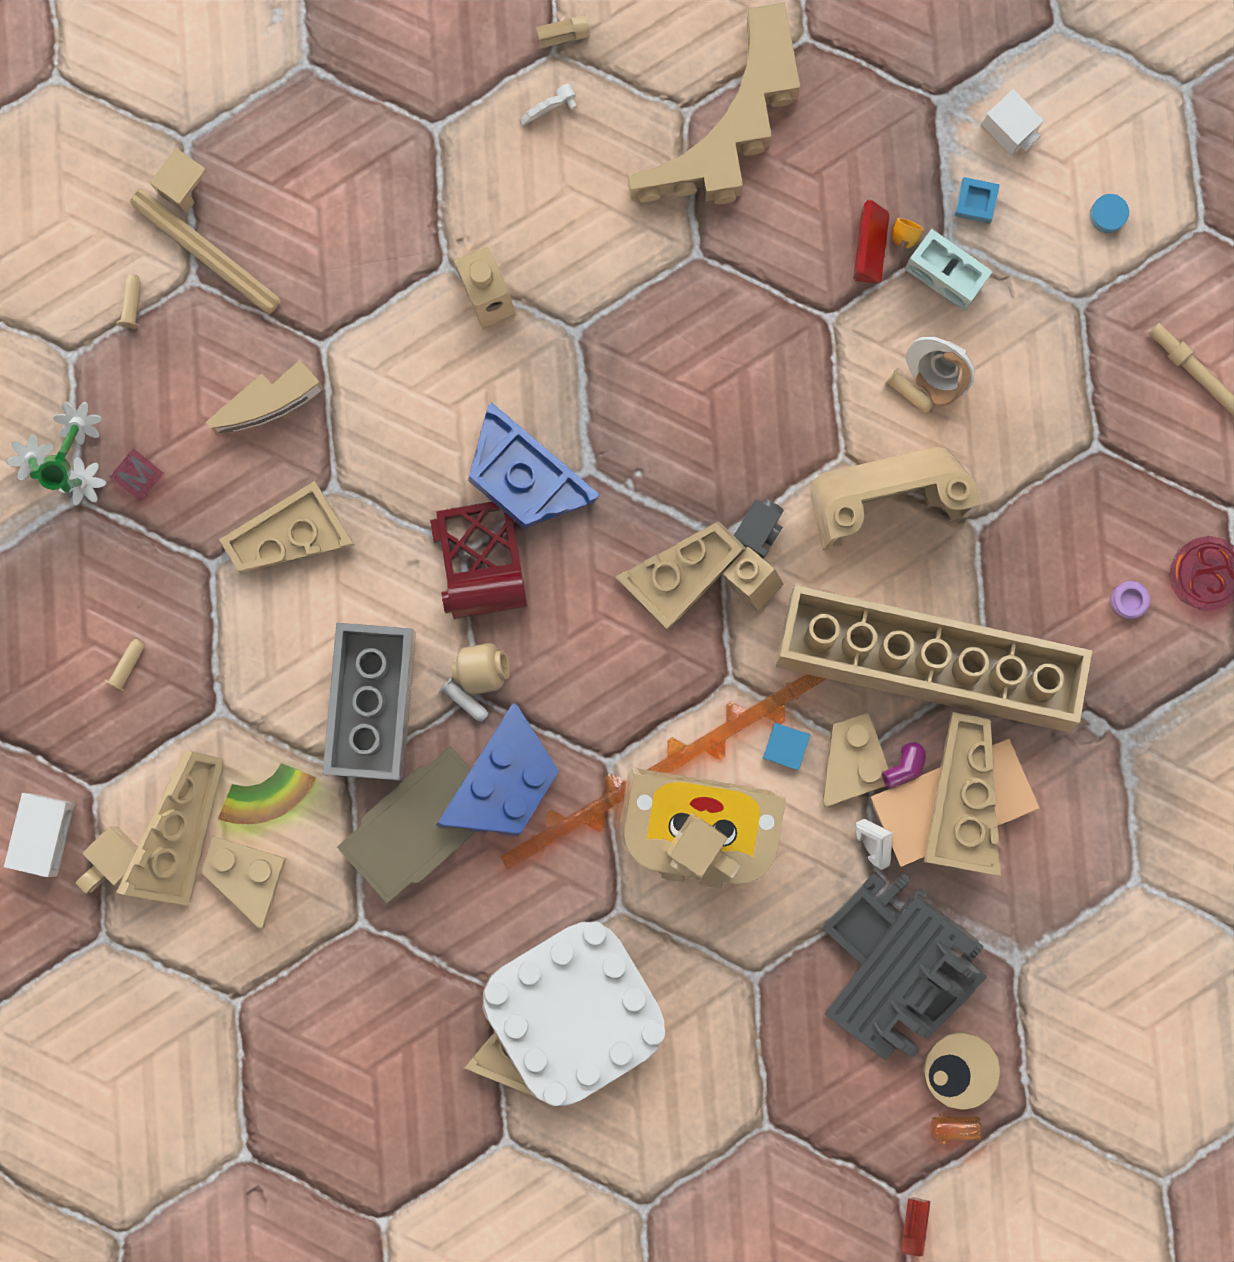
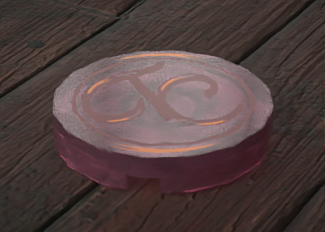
M1205 536L1195 538L1179 548L1169 572L1172 589L1178 598L1185 604L1203 611L1221 609L1234 601V545L1222 538Z

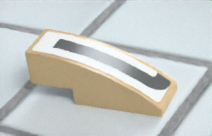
M299 360L273 384L263 374H260L205 423L216 434L237 432L260 426L285 416L304 405L324 390V388Z

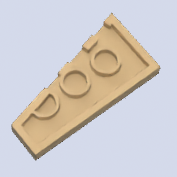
M956 712L950 713L924 862L1001 876L990 719Z

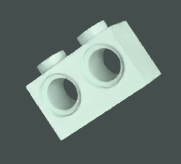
M933 229L926 235L905 267L906 271L963 311H966L993 272Z

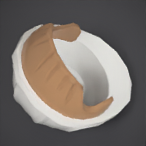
M921 337L915 340L908 348L906 362L916 384L929 394L933 404L948 405L959 397L966 395L973 385L974 366L966 350L958 345L936 337Z

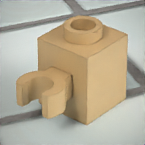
M749 547L723 573L731 588L757 611L784 585L776 570Z
M693 813L690 814L666 850L667 854L673 858L670 865L687 877H690L692 872L702 878L711 864L733 879L741 867L737 861L720 851L728 838Z
M109 826L82 853L94 866L76 881V884L86 894L88 892L92 893L97 889L105 878L114 886L120 885L138 846L118 826Z

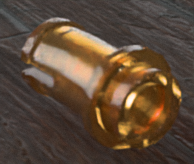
M940 1113L939 1117H932V1139L940 1141L941 1144H946L947 1140L980 1141L979 1116L946 1117L945 1113Z

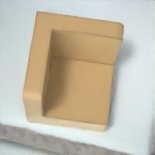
M176 148L149 183L159 195L186 214L195 203L189 194L206 171L203 166Z

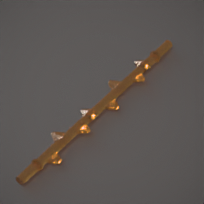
M806 674L792 683H786V687L747 710L731 701L726 704V722L688 745L671 737L667 740V758L646 770L671 773L704 752L719 760L725 757L726 739L763 717L778 724L784 723L785 704L793 699L798 700L801 694L825 681L826 678ZM610 773L606 776L605 795L568 817L552 809L547 811L546 830L537 835L534 833L531 839L501 856L507 869L512 868L540 850L541 852L545 851V847L584 824L598 832L604 830L605 811L623 801L626 781Z

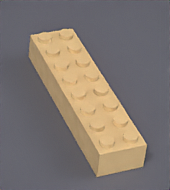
M794 585L789 599L775 667L1070 733L1081 720L1092 650Z

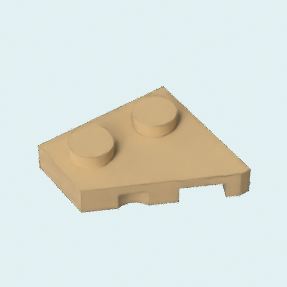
M869 712L832 725L825 790L822 800L824 807L886 786L882 778V772L889 768Z
M213 836L201 873L257 927L265 928L286 858Z

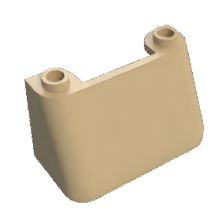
M939 447L825 472L813 481L810 497L823 550L842 546V537L852 535L861 528L864 521L863 503L923 490L927 508L933 506L941 508L948 514L949 521L967 518L981 505L977 486L973 478L949 450Z

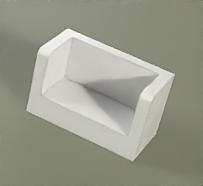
M22 793L4 867L44 877H57L75 803L32 793Z

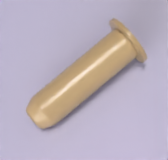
M129 275L126 279L121 320L116 322V325L123 328H139V325L135 323L141 284L140 278L137 275Z
M897 368L885 382L884 386L889 384L921 411L929 412L934 406L931 399L897 372L899 368Z
M138 639L131 641L109 681L104 680V682L124 692L125 690L122 687L143 652L144 643Z

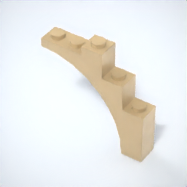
M785 2L748 8L747 33L749 51L747 67L738 93L727 112L704 139L683 155L657 168L628 175L631 200L639 199L640 202H652L660 199L662 194L674 192L676 196H687L696 193L697 188H703L705 202L714 200L715 204L730 203L736 200V196H741L743 182L737 153L743 152V155L746 156L762 153L765 150L764 148L770 147L772 135L766 104H771L772 107L787 106L793 100L798 99L800 91Z

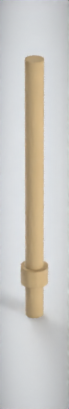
M1158 323L1148 334L1169 353L1167 357L1177 367L1181 365L1234 416V395L1192 355L1194 351L1184 341L1180 343Z

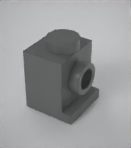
M755 499L734 536L746 548H751L764 559L769 550L764 548L763 545L767 543L772 546L783 527L777 524L784 509L768 499H765L763 503Z

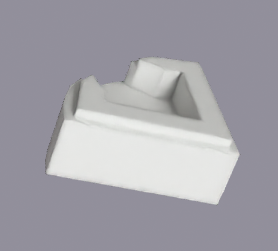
M866 819L856 822L858 841H863L865 848L871 855L867 857L869 861L880 870L889 867L893 833Z

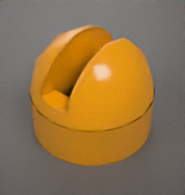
M897 218L892 228V240L897 246L904 240V248H911L920 240L924 228L908 219Z

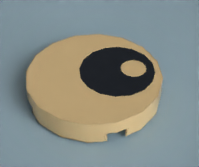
M956 1032L943 1038L941 1037L932 1044L925 1055L923 1074L927 1087L937 1100L947 1107L965 1110L978 1107L990 1099L998 1087L1000 1067L998 1057L988 1043L974 1034Z

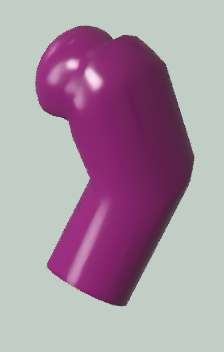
M916 742L905 744L901 749L900 765L882 772L883 781L888 789L915 780L921 776L926 760V752L921 744Z

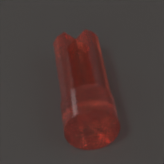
M916 1197L908 1198L901 1247L902 1253L912 1256H924L931 1201Z

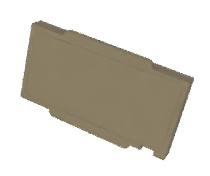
M451 746L426 768L420 766L369 810L361 818V826L337 847L387 904L412 882L420 883L476 833L472 832L471 829L453 827L444 829L436 826L471 770Z

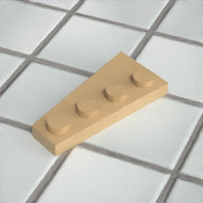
M184 750L116 893L188 906L223 758Z

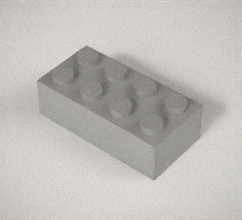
M336 623L323 774L396 781L404 780L416 632L412 628Z

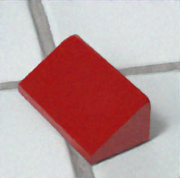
M873 200L864 202L861 210L853 279L859 282L879 284L882 281L889 213Z

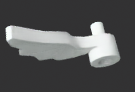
M565 84L556 91L558 96L548 98L528 110L527 114L520 119L522 125L528 124L548 113L553 108L565 103L568 104L571 110L576 108L577 105L574 101L576 94L571 85Z

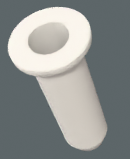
M452 676L439 693L443 691L475 720L482 722L488 716L487 710L452 680Z

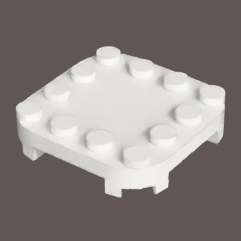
M581 922L563 929L500 967L489 977L483 991L482 1008L486 1020L489 1021L524 1081L526 1088L535 1098L552 1106H568L583 1100L647 1060L658 1049L665 1037L664 1019L659 1005L621 941L609 928L604 927L599 922Z

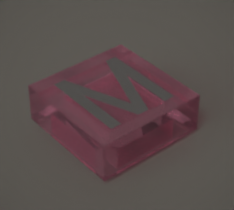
M133 448L109 477L141 501L164 472Z

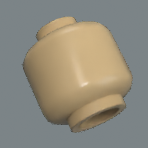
M492 643L461 649L457 656V662L452 664L454 682L461 684L464 691L470 695L501 689L505 680L509 679L510 676L507 654L504 650H499Z

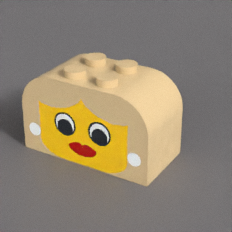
M629 767L620 816V834L629 853L640 865L647 869L658 871V873L662 874L661 878L684 882L685 875L670 865L673 858L667 854L666 850L690 814L693 813L728 838L720 851L737 861L741 867L733 879L711 864L702 878L692 872L690 877L700 880L699 884L715 888H722L723 882L745 884L753 882L766 874L775 861L786 797L774 790Z

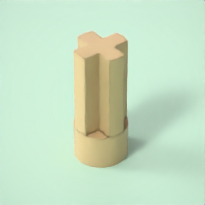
M586 15L536 27L541 49L590 37Z

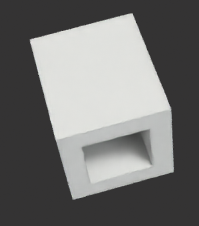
M1013 89L986 114L981 126L1012 156L1020 148L1027 151L1041 137L1038 130L1044 119Z

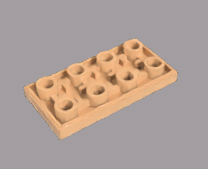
M1010 739L992 745L997 826L1039 809ZM941 767L927 772L915 780L869 797L882 828L893 833L891 849L899 867L925 857Z

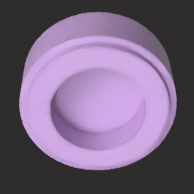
M1128 581L1118 585L1113 590L1110 596V605L1113 612L1120 618L1127 620L1135 619L1142 616L1149 608L1150 596L1142 584Z

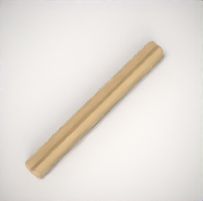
M139 189L132 196L130 204L266 314H271L278 307L280 299L277 295L144 189Z

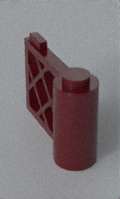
M493 502L436 511L437 519L430 520L434 543L441 542L448 590L441 591L445 614L452 612L453 619L528 607L513 519L504 512L505 523L497 534L481 524L488 512L501 510ZM479 514L476 519L470 517L471 515ZM461 517L472 525L459 541L447 532L446 520ZM477 528L492 538V541L481 555L465 545ZM506 531L509 543L502 538ZM449 541L456 545L452 551L450 550ZM497 543H500L510 550L512 564L496 566L486 558ZM461 549L477 559L469 571L454 573L452 561ZM482 564H484V565H486L487 567H489V568L479 569Z

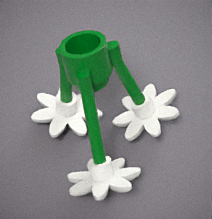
M64 402L63 409L65 414L53 416L56 422L65 425L60 432V436L66 438L57 455L44 457L49 454L53 445L48 443L38 448L37 438L32 434L27 441V448L17 441L12 442V447L18 455L9 458L6 463L9 466H21L17 475L19 480L25 479L30 473V477L37 479L46 489H59L62 493L73 491L74 505L80 504L84 495L91 502H97L98 498L93 488L106 485L105 480L93 477L99 468V464L92 463L85 469L82 459L76 457L74 459V470H71L70 463L65 458L74 439H76L78 444L82 445L85 441V434L94 438L100 436L99 431L92 425L99 423L102 418L95 414L87 415L88 404L86 402H83L77 411L69 402Z

